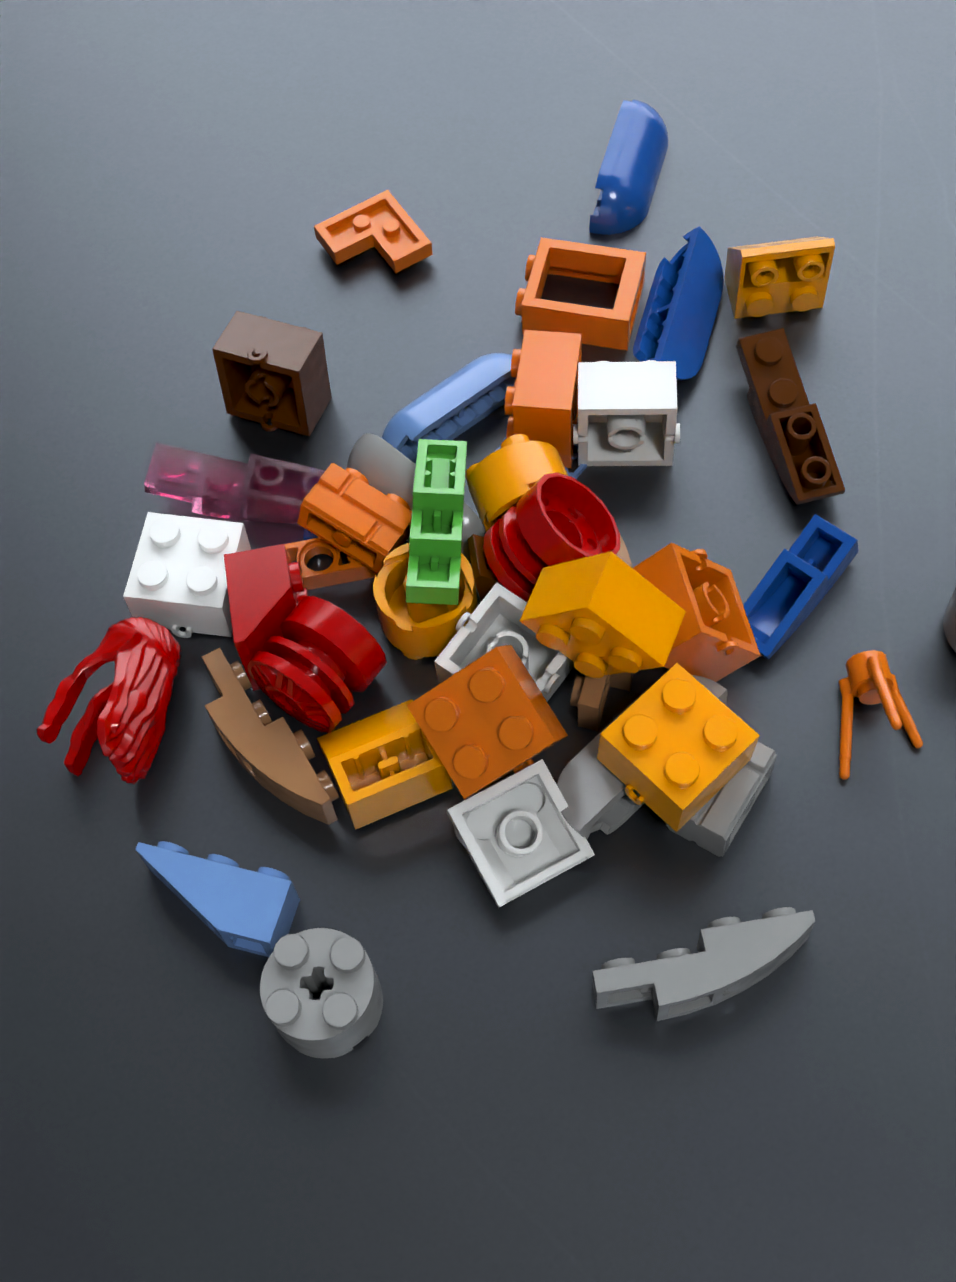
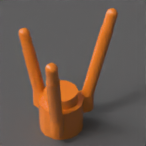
M864 651L850 657L845 664L848 677L838 682L842 696L839 776L843 780H847L850 776L854 697H858L860 702L866 705L882 703L891 727L894 730H899L903 725L912 745L918 749L923 746V741L914 720L900 694L896 677L890 672L886 654L881 651Z

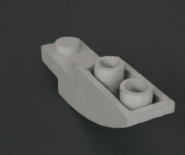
M782 907L766 912L762 915V919L741 922L738 917H724L710 922L707 928L700 929L697 944L698 953L691 954L688 948H675L658 954L657 960L635 963L633 958H618L602 964V969L592 971V989L596 1009L652 1000L656 1021L687 1015L716 1005L750 988L785 963L808 940L815 923L813 910L796 913L792 907Z

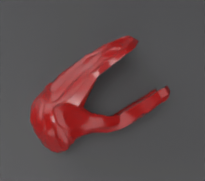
M131 617L111 625L99 647L92 654L85 657L76 666L71 675L60 682L55 698L46 709L42 724L36 729L38 737L41 741L49 744L54 742L62 724L67 720L74 704L83 691L88 678L105 663L115 661L114 682L98 691L88 702L84 715L72 732L70 747L64 759V764L72 774L77 777L81 775L90 756L91 748L98 738L103 755L109 757L117 773L121 776L122 781L135 784L139 779H144L165 732L167 707L172 695L174 677L177 676L178 667L180 666L181 646L166 627L148 618Z

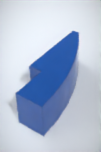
M816 514L809 521L789 551L784 548L743 605L760 655L768 660L805 621L859 552L857 539Z

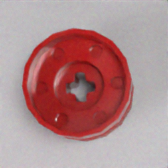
M555 472L544 474L517 502V506H512L508 509L502 518L498 519L484 535L483 550L488 565L498 581L506 589L525 602H528L542 568L610 551L616 555L620 550V533L614 517L596 494L573 477Z
M304 596L280 626L284 637L270 636L263 646L264 652L258 651L249 661L247 668L250 676L259 688L286 713L308 727L320 732L331 733L342 720L341 713L346 714L354 705L353 695L350 691L364 692L386 665L387 661L385 653L377 640L347 612L324 599L315 596Z

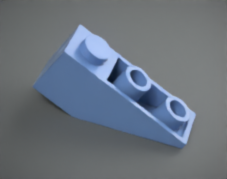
M160 841L157 847L138 842L135 850L148 869L228 947L270 957L278 940L289 933L300 898L292 881L289 880L285 873L269 867H259L257 872L239 868L238 863L234 860L217 854H209L207 859L188 855L189 852L186 849L170 842Z

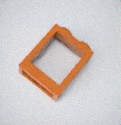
M541 237L536 255H529L525 270V280L528 282L526 289L519 288L516 297L515 314L522 316L523 335L524 330L582 334V344L628 351L645 283L646 252ZM553 274L620 284L613 310L541 299L547 275Z

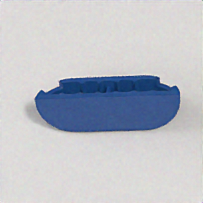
M634 99L632 101L623 100L595 186V188L601 189L594 213L590 215L589 233L611 235L626 232L640 224L648 214L668 149V132L662 117L647 103Z
M700 226L683 236L688 243L675 254L670 262L665 257L660 262L633 346V355L639 362L647 360L676 361L677 381L692 378L699 372L703 364L724 285L723 268L717 249L710 237Z

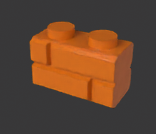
M331 463L320 477L318 483L314 485L304 498L297 524L376 573H379L386 556L394 549L403 545L410 534L412 511L408 503L400 496L392 493L385 495L370 486L367 478L358 470L353 468H346L344 470L335 463Z

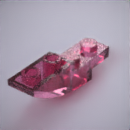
M156 443L144 481L146 493L191 502L192 513L264 523H297L304 498L314 485L318 483L326 470L250 454L248 463Z

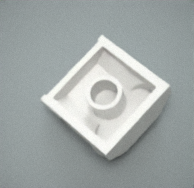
M543 759L446 811L454 826L457 839L467 850L498 908L595 855L586 837H582L563 817L561 811L567 808L568 804Z

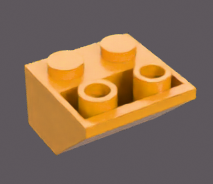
M809 237L729 247L724 279L734 319L762 317L769 314L793 311L803 312L810 309L823 308L835 250L834 239Z
M413 699L317 738L355 830L453 789L450 775L407 707L408 704L413 702Z

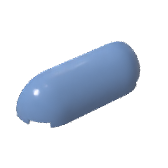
M491 353L473 360L399 410L387 423L382 439L415 464L419 439H455L505 404L507 386H514V381L517 379L511 377L512 355Z

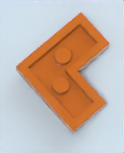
M389 190L314 226L316 239L337 265L372 247L377 249L395 273L433 255L431 241Z

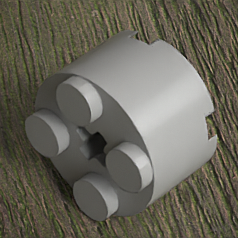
M313 928L296 934H287L275 944L274 951L268 958L262 971L260 997L263 1008L284 1040L304 1055L314 1058L343 1056L352 1051L353 1047L366 1036L369 1037L378 1025L383 1009L381 984L361 943L346 933L329 928ZM330 986L332 990L327 989L322 991V988ZM321 993L320 999L314 1000V994Z

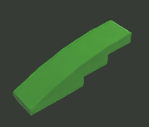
M418 440L409 537L406 603L458 605L467 441Z

